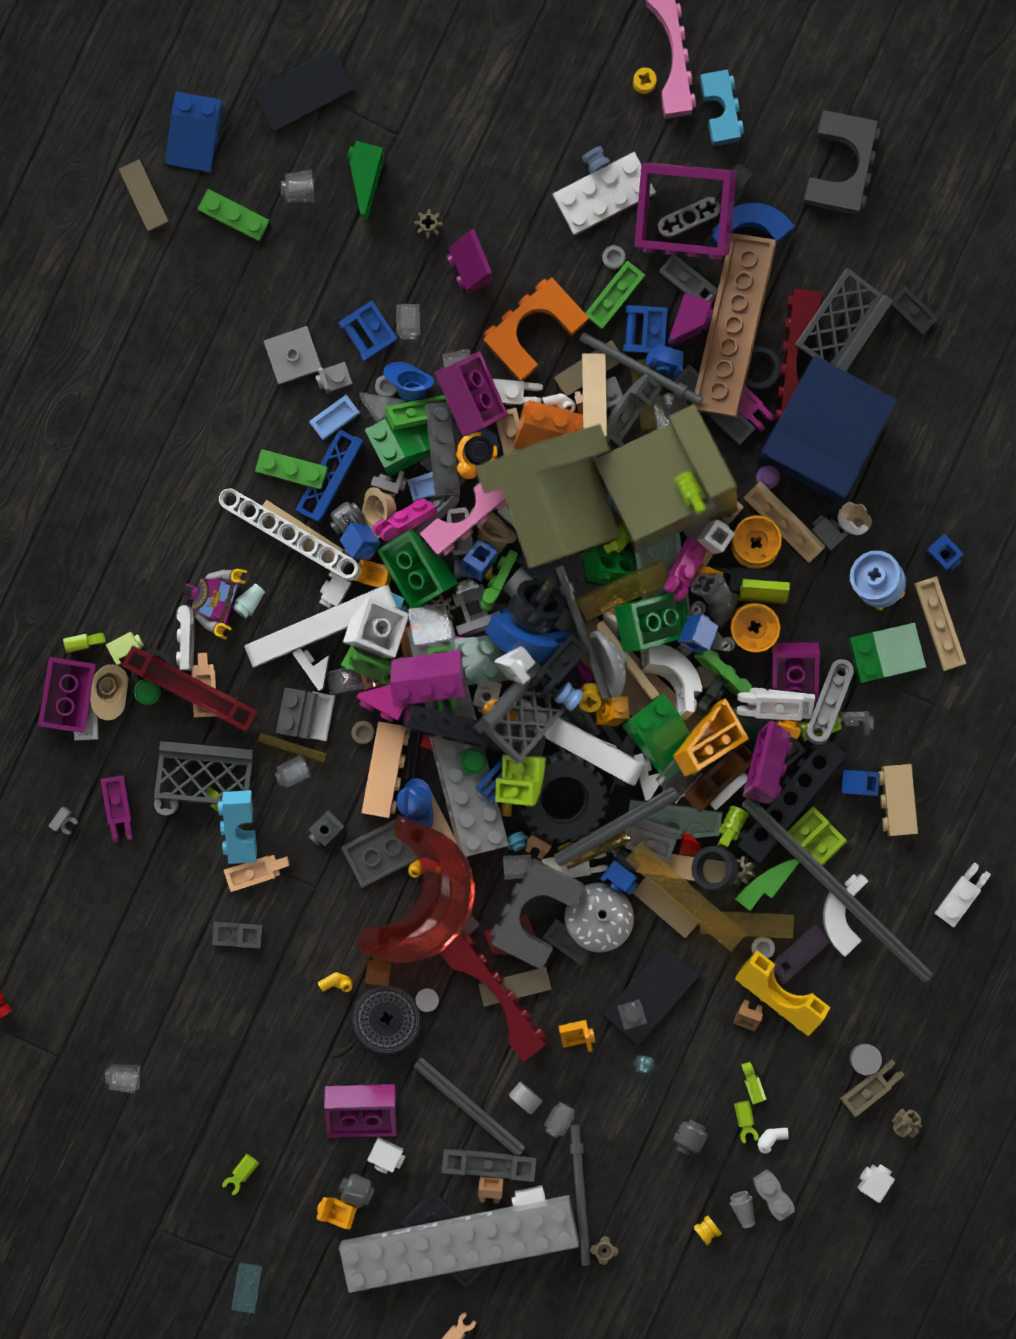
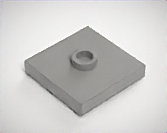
M307 326L264 340L279 385L319 372L318 369L321 368Z

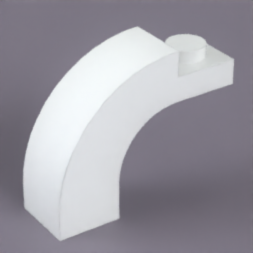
M661 644L641 650V671L643 673L660 675L671 683L676 693L677 711L682 720H687L696 710L697 701L695 698L702 692L701 681L696 669L682 653L667 645Z
M853 874L844 883L847 886L845 889L854 896L868 880L862 874L858 876ZM829 892L823 909L824 929L832 945L845 957L862 940L849 928L846 922V907Z

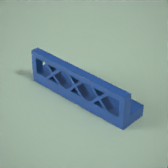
M339 429L320 464L326 466L329 459L338 457L340 464L337 470L331 473L327 472L326 477L329 484L324 492L317 493L315 488L307 487L295 509L296 511L318 523L322 521L364 444L362 439L356 436L353 437ZM341 436L352 441L347 451L339 453L337 444ZM334 449H336L337 454L332 455ZM312 489H314V495H310ZM316 497L318 504L313 513L302 508L306 500Z

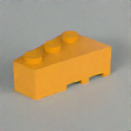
M726 698L709 708L673 757L684 776L700 770L749 739Z

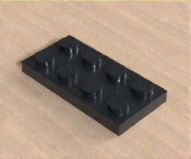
M524 553L516 560L535 580L545 583L548 578H553L556 581L553 588L561 595L565 605L564 608L571 614L566 597L562 595L559 588L561 584L555 568L564 565L570 583L573 582L575 588L574 595L584 623L615 592L608 584L587 581L584 562L576 553L531 568L528 566Z

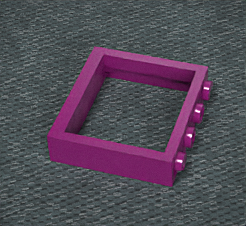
M649 162L641 163L634 247H641L642 252L655 253V249L664 250V254L677 255L678 251L686 252L688 257H700V254H708L709 259L721 260L722 256L729 255L737 171ZM651 173L723 180L718 247L646 240Z

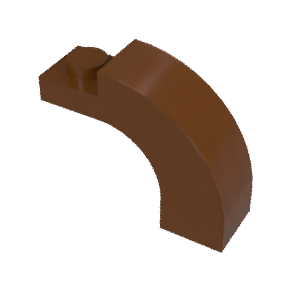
M744 743L733 748L698 780L684 797L700 813L731 782L750 767L753 753Z

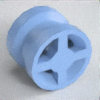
M566 682L559 689L554 700L557 703H563L566 709L572 711L581 700L583 691L580 689L575 690L571 683Z

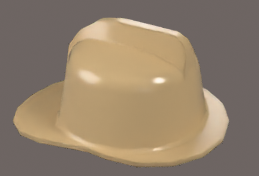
M375 487L367 490L361 511L365 516L363 518L364 524H368L372 531L376 522L381 519L387 520L397 512L395 494L381 492Z
M491 512L489 514L491 518L485 524L480 526L478 523L476 525L479 528L477 539L484 543L492 544L499 555L508 543L516 541L517 536L494 512Z
M106 665L100 668L93 677L91 708L94 714L103 720H113L119 717L125 707L128 677L120 666Z

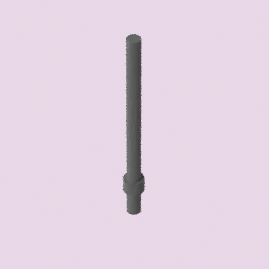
M585 332L581 335L580 341L642 375L648 374L660 385L673 391V395L680 399L685 398L698 406L701 404L703 397L688 390V386L682 383L677 384Z
M564 565L557 567L555 570L561 584L559 588L562 595L566 597L581 642L589 649L586 656L602 700L607 699L611 695L576 601L573 582L570 583Z
M577 1124L570 1125L572 1144H569L570 1154H573L581 1265L586 1266L591 1265L582 1163L584 1146L581 1143L580 1126Z

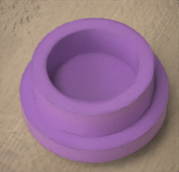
M764 466L758 471L756 479L758 483L761 481L768 489H772L778 484L780 475L776 468Z

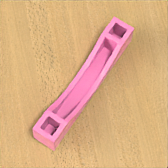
M645 0L646 7L663 24L672 48L671 73L661 93L664 119L691 115L692 108L696 107L694 93L690 94L689 85H692L691 71H686L685 63L689 62L687 48L683 49L682 40H685L684 27L679 26L678 18L682 17L680 3L676 4L675 0Z

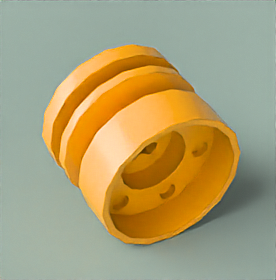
M754 515L745 518L736 527L731 549L738 563L750 569H761L769 566L775 560L781 547L782 536L778 526L765 516ZM751 540H752L753 542H756L757 540H759V541H760V545H759L760 548H759V547H755V548L753 549V548L751 547V545H752Z
M752 602L742 605L735 611L731 618L730 630L733 639L740 647L746 651L760 652L774 645L779 637L780 624L778 617L772 609L764 604ZM753 620L761 625L758 627L757 633L753 630H748V627L751 626L750 622Z

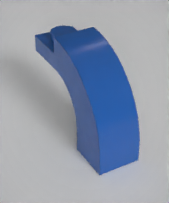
M746 203L735 206L733 210L731 233L741 227L751 226L762 230L769 239H775L778 243L794 228V225L783 213L769 205ZM720 224L712 230L714 234L710 240L715 246L718 245Z
M509 612L492 615L486 629V634L500 649L508 653L522 646L535 663H546L571 635L567 629L552 633L531 632L515 625Z

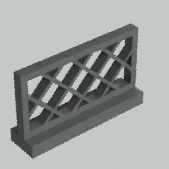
M846 268L795 345L813 358L816 355L823 360V349L833 348L834 357L830 363L846 372L893 300L887 295L881 294L849 268ZM849 276L854 280L856 290L845 292L844 282ZM869 291L874 295L870 304H862L861 292ZM856 293L858 306L847 308L846 295ZM841 296L843 309L832 311L831 301L834 297ZM858 309L860 319L857 323L850 324L848 311ZM843 312L845 325L835 327L833 314ZM828 315L830 328L819 330V319L821 316ZM846 328V340L842 343H837L835 330ZM831 331L832 344L822 346L820 333ZM815 334L817 347L810 349L803 343L809 335Z
M535 663L526 672L530 678L524 684L515 681L474 726L479 733L485 731L517 764L521 762L566 710V706L563 703H560L562 705L560 709L551 708L550 698H555L559 691L556 687L545 697L546 708H537L536 697H544L541 695V692H535V688L531 687L530 683L542 668L538 663ZM546 677L541 681L543 688L550 683ZM522 696L530 697L531 707L522 706ZM508 711H517L518 722L509 721ZM523 712H532L533 723L524 722ZM538 713L547 714V724L539 723ZM496 725H503L505 727V736H500L493 728ZM510 726L519 727L520 737H511ZM525 727L534 728V738H526ZM512 742H521L522 752L520 754L512 748Z
M160 741L155 799L218 805V801H222L223 793L217 798H209L205 793L214 784L222 792H231L237 786L242 791H249L254 759L253 750ZM164 759H173L179 766L168 774L163 768ZM191 761L198 762L202 767L193 776L185 768ZM214 763L221 764L225 769L216 778L208 770ZM236 766H247L246 775L239 780L231 773V770ZM182 769L189 779L178 786L172 779V776ZM205 771L212 781L201 788L195 781V778ZM226 774H229L236 783L227 790H224L218 781ZM168 779L176 787L170 794L160 793L161 785ZM245 780V786L243 787L241 783ZM192 781L200 791L193 796H186L182 789Z

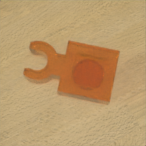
M373 945L372 956L375 960H368L365 984L388 987L391 963L384 962V960L389 955V946H386L385 953L380 955L376 952L377 945Z

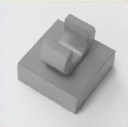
M61 807L49 824V827L55 831H60L61 829L63 833L69 835L71 831L66 828V823L71 821L77 825L78 821L74 817H69L72 814L70 810L66 807Z

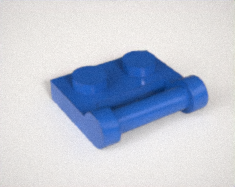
M373 301L362 306L338 323L341 330L344 329L358 349L361 354L359 357L363 362H366L398 340ZM356 320L374 345L370 349L367 348L352 325Z
M626 306L625 313L628 315L626 344L623 345V352L648 354L658 344L665 346L667 308ZM637 314H644L642 345H635Z

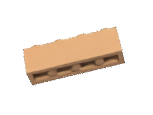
M378 721L361 813L390 818V814H395L397 803L396 800H393L394 792L399 791L401 778L397 777L398 770L404 767L406 755L402 754L403 745L408 746L410 732L401 730V725Z

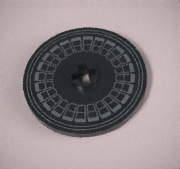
M378 985L366 990L355 1002L351 1014L352 1029L358 1041L368 1050L378 1054H394L407 1048L415 1040L421 1024L420 1010L414 998L404 989L394 985ZM383 1014H386L387 1017L391 1016L392 1020H390L389 1025L380 1021Z

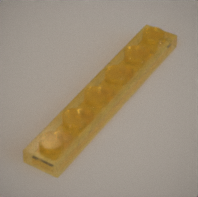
M642 842L627 856L626 861L730 952L746 935L741 928Z

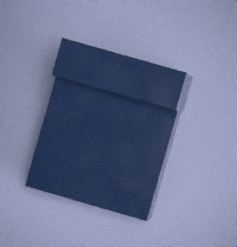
M815 355L757 459L838 503L848 494L859 473V469L895 406L897 399Z

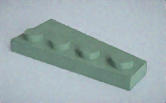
M630 799L629 811L647 801ZM670 804L650 815L647 819L678 828L680 831L677 839H681L683 833L691 834L694 838L719 836L720 834L718 831L721 827L722 811L704 809L699 813L695 807ZM631 827L626 829L624 846L627 841Z

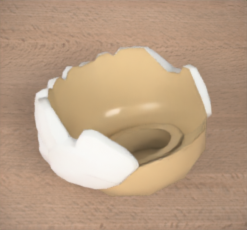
M848 502L842 505V509L839 510L837 517L839 526L845 532L861 535L871 527L872 519L867 514L863 504L857 505Z

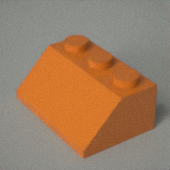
M528 400L523 405L513 447L523 449L544 440L583 429V415Z

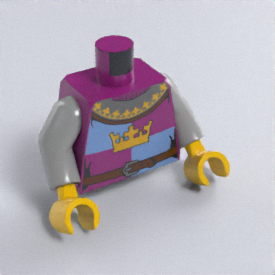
M220 570L209 573L206 578L200 579L198 587L185 584L182 592V597L194 600L192 610L195 611V618L206 630L215 633V635L224 640L227 639V637L223 636L224 630H231V627L227 625L240 586L239 583H246V581L240 579L242 573H247L246 570Z

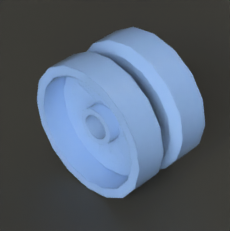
M870 551L864 553L854 562L851 568L850 581L858 596L870 606L881 608L890 606L901 598L906 588V577L903 569L886 552Z

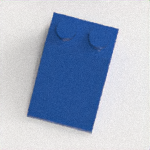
M182 92L175 93L166 152V165L211 173L223 111L221 100Z

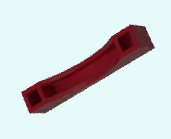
M794 289L792 295H788L787 309H790V318H785L784 331L788 332V338L783 340L782 354H786L785 363H781L780 377H783V386L778 387L777 400H781L780 409H776V423L798 385L796 372L798 347L795 343L820 307L822 295L820 291Z
M132 645L122 664L123 667L244 731H247L257 710Z
M462 932L438 951L452 969L476 977L496 995L507 1018L509 1044L524 1062L548 1043L545 1040L547 1035L540 1026L536 1028L532 1023L533 1017L526 1008L522 1009L517 1003L519 998L514 991L506 989L503 985L505 980L497 970L493 972L489 966L491 962L483 952L479 953L474 947L476 942L470 934L465 935Z

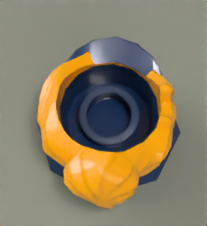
M480 429L460 438L456 458L459 461L457 471L462 478L473 479L477 474L475 467L500 458L501 443L493 432L488 429Z

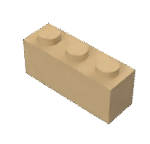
M912 765L881 767V771L878 772L880 773L879 785H883L880 805L881 809L885 808L886 818H882L883 831H887V836L918 834Z

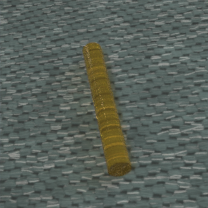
M260 733L258 742L321 762L325 761L327 753Z

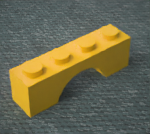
M757 950L742 966L735 979L743 987L759 997L761 1001L777 1011L779 1015L796 1026L798 1030L809 1036L824 1020L830 1007L813 993L797 996L781 988L774 976L775 964Z

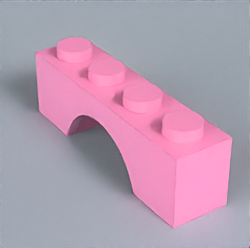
M481 483L474 487L476 495L475 508L468 518L457 523H448L437 518L420 533L421 536L438 556L442 553L444 556L448 555L455 549V542L460 538L462 541L473 534L471 530L478 523L482 526L491 518L489 514L495 509L500 511L507 505L502 489L484 494Z

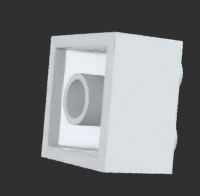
M368 597L351 618L343 642L380 658H395L409 614Z

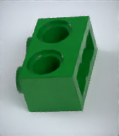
M595 545L583 556L587 581L623 588L627 587L638 577L633 552L622 550L619 553L612 551L607 554L604 547Z

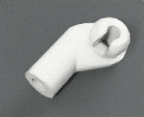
M564 394L542 397V404L574 412L576 409L574 401Z
M788 1128L767 1129L758 1140L759 1151L765 1154L769 1153L776 1140L788 1139Z

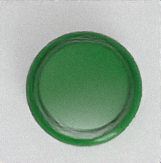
M142 679L136 684L134 695L139 703L152 705L159 700L161 688L148 679Z
M469 748L461 754L459 764L465 773L476 775L484 770L486 757L481 750Z

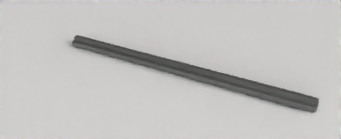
M747 798L743 802L742 806L923 982H927L932 977L933 973L755 800Z

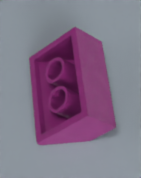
M684 294L667 347L673 348L700 335L702 329H707L714 311L710 309V301Z
M480 351L434 372L462 436L480 430L508 415Z
M461 650L392 660L390 683L393 705L405 706L467 697Z
M49 657L38 726L85 733L96 664Z
M769 721L758 732L742 796L766 804H770L775 799H778L781 786L778 784L780 777H783L786 771L785 756L789 755L792 747V742L789 741L791 734L773 721Z
M395 1084L325 1086L324 1109L327 1138L397 1136Z

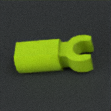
M104 633L90 636L83 634L63 639L66 653L89 649L91 645L106 642Z
M750 1062L741 1064L746 1077L744 1082L752 1104L766 1100L758 1076H755L752 1064Z
M750 1101L734 1103L738 1125L742 1127L740 1133L741 1141L746 1143L745 1135L749 1132L753 1134L755 1141L758 1140V1133L752 1128L754 1119Z
M246 1154L232 1172L234 1176L228 1177L222 1186L225 1187L230 1182L234 1183L235 1189L232 1194H237L240 1190V1182H245L259 1165L258 1161L249 1154Z

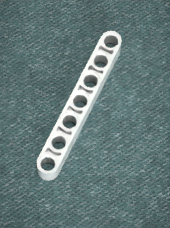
M225 489L220 493L219 502L221 506L239 518L345 580L354 581L360 576V565L349 556L234 489ZM231 495H235V504L232 506H227V498ZM254 506L256 508L255 515L247 517L246 510ZM269 518H275V526L267 529L265 526L266 521ZM290 529H294V538L286 540L285 533ZM308 541H314V549L306 552L305 544ZM333 552L335 555L333 562L325 563V555ZM347 564L354 565V572L350 575L344 574V567Z
M386 585L245 645L244 647L252 667L260 666L291 653L298 648L305 647L347 629L351 618L368 597L396 608L397 605L389 586Z
M521 697L522 706L531 707V701ZM523 712L524 722L533 723L532 712ZM538 713L539 723L547 724L546 713ZM560 717L544 734L548 740L635 786L645 767L644 763ZM527 727L528 729L534 731V728Z

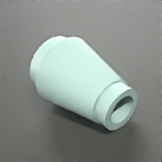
M254 584L234 600L235 603L232 608L245 619L249 615L252 616L265 591L257 584Z

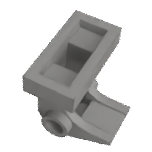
M466 579L459 582L458 586L455 587L456 593L452 594L456 607L461 606L467 622L456 626L459 637L467 638L486 631L492 615L501 614L500 611L489 615L487 611L482 610L480 613L469 616L465 605L476 600L480 603L485 591L483 584L478 585L476 580Z

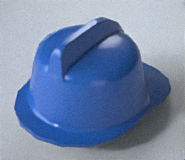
M393 362L384 368L383 374L385 378L396 386L397 392L403 400L416 401L425 399L428 389L434 385L433 377L409 363Z
M419 778L411 779L397 796V808L404 815L409 828L417 833H426L433 825L431 790L424 780Z

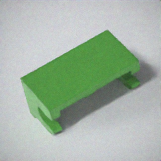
M354 646L350 647L341 664L343 667L379 681L386 686L390 684L388 676L391 674L392 661L380 658Z

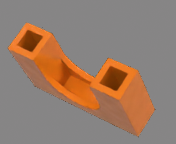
M552 277L548 281L543 279L535 287L537 291L533 295L529 296L527 294L518 302L520 306L514 312L509 310L501 318L503 321L497 327L491 326L484 333L486 336L483 339L485 345L518 381H523L538 368V364L519 344L516 335L519 323L526 316L537 312L549 314L559 322L571 337L589 321V317Z

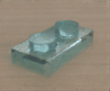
M239 1262L231 1310L255 1313L263 1266Z

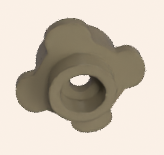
M606 1236L602 1237L598 1244L592 1245L590 1248L591 1253L597 1256L599 1263L602 1265L607 1264L612 1256H617L618 1248L613 1247L610 1239ZM603 1248L607 1250L605 1253L602 1252Z

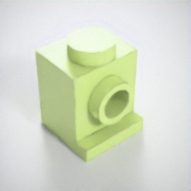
M132 632L106 644L117 666L123 664L121 660L126 658L132 645L139 649L145 647L138 634L134 636Z

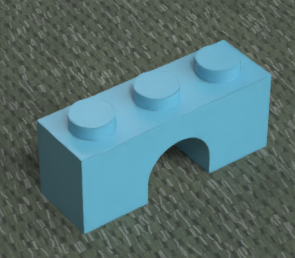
M728 69L701 74L699 81L703 101H717L724 109L722 116L709 119L708 122L712 147L739 142L741 134H744L742 120L738 121L736 112H739V103L737 98H733L732 90L735 89L733 76H729Z
M251 791L223 792L222 801H218L219 815H223L224 821L220 822L221 835L226 837V841L222 843L223 855L228 856V864L256 862L257 844L255 830L246 831L238 827L242 823H252L253 804Z

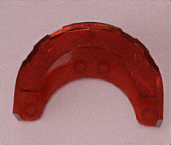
M398 815L394 825V834L412 849L420 862L423 874L421 893L414 907L400 920L385 926L365 928L360 934L356 947L366 956L394 963H412L416 960L437 955L445 950V947L455 938L459 937L472 913L475 899V883L473 882L471 866L466 856L449 837L436 829Z

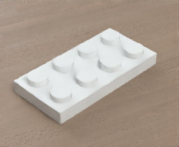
M635 152L553 193V197L573 235L638 203L641 163ZM652 184L650 185V196L655 194Z

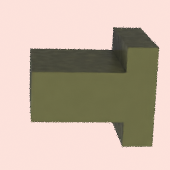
M695 404L669 416L670 424L594 459L602 486L636 553L709 518L711 521L720 520L738 511L736 484ZM687 471H693V476L705 495V498L701 500L706 511L699 515L696 514L692 505L686 506L683 496L677 488V484L673 481L677 476Z
M601 424L544 440L475 467L484 494L502 489L529 568L620 537L593 460V456L609 451Z

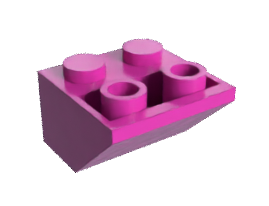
M391 684L359 693L357 696L361 700L359 703L361 706L370 711H373L374 708L380 710L381 714L379 716L392 723L394 719L400 721L408 706L393 705Z

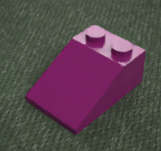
M473 229L450 246V254L447 255L451 268L456 267L459 276L455 277L460 290L464 288L466 294L492 284V271Z
M774 643L772 646V690L814 694L813 712L819 699V643Z

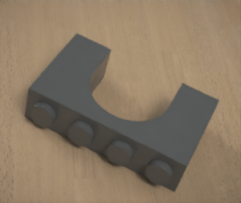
M823 110L817 137L848 145L856 155L857 170L850 179L843 182H830L809 177L803 204L854 215L858 214L859 209H864L866 196L863 195L864 186H869L871 173H867L868 165H873L875 151H872L873 142L878 141L880 129L876 128L877 121Z
M534 858L532 864L528 862L522 873L525 877L521 884L517 883L511 894L514 898L510 905L506 903L500 915L503 919L500 925L495 924L490 937H492V945L542 970L552 951V945L531 935L522 927L519 915L523 905L535 896L547 895L575 908L585 886L584 883Z

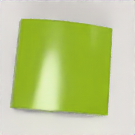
M743 579L740 587L739 601L785 605L789 595L790 583Z
M503 755L502 778H496L495 802L535 805L543 782L545 758L525 756L517 764L509 755Z
M814 806L787 831L822 866L847 843V840Z

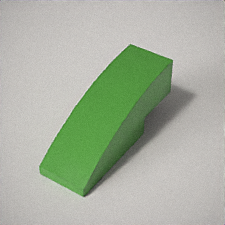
M793 858L767 869L749 882L734 899L750 911L764 893L770 898L775 895L799 864V861Z

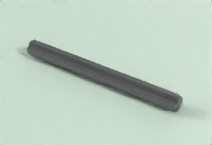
M673 787L669 788L556 853L554 858L559 866L567 864L679 799L677 791Z
M420 1058L415 1063L414 1068L514 1155L519 1156L524 1151L525 1147L427 1061Z

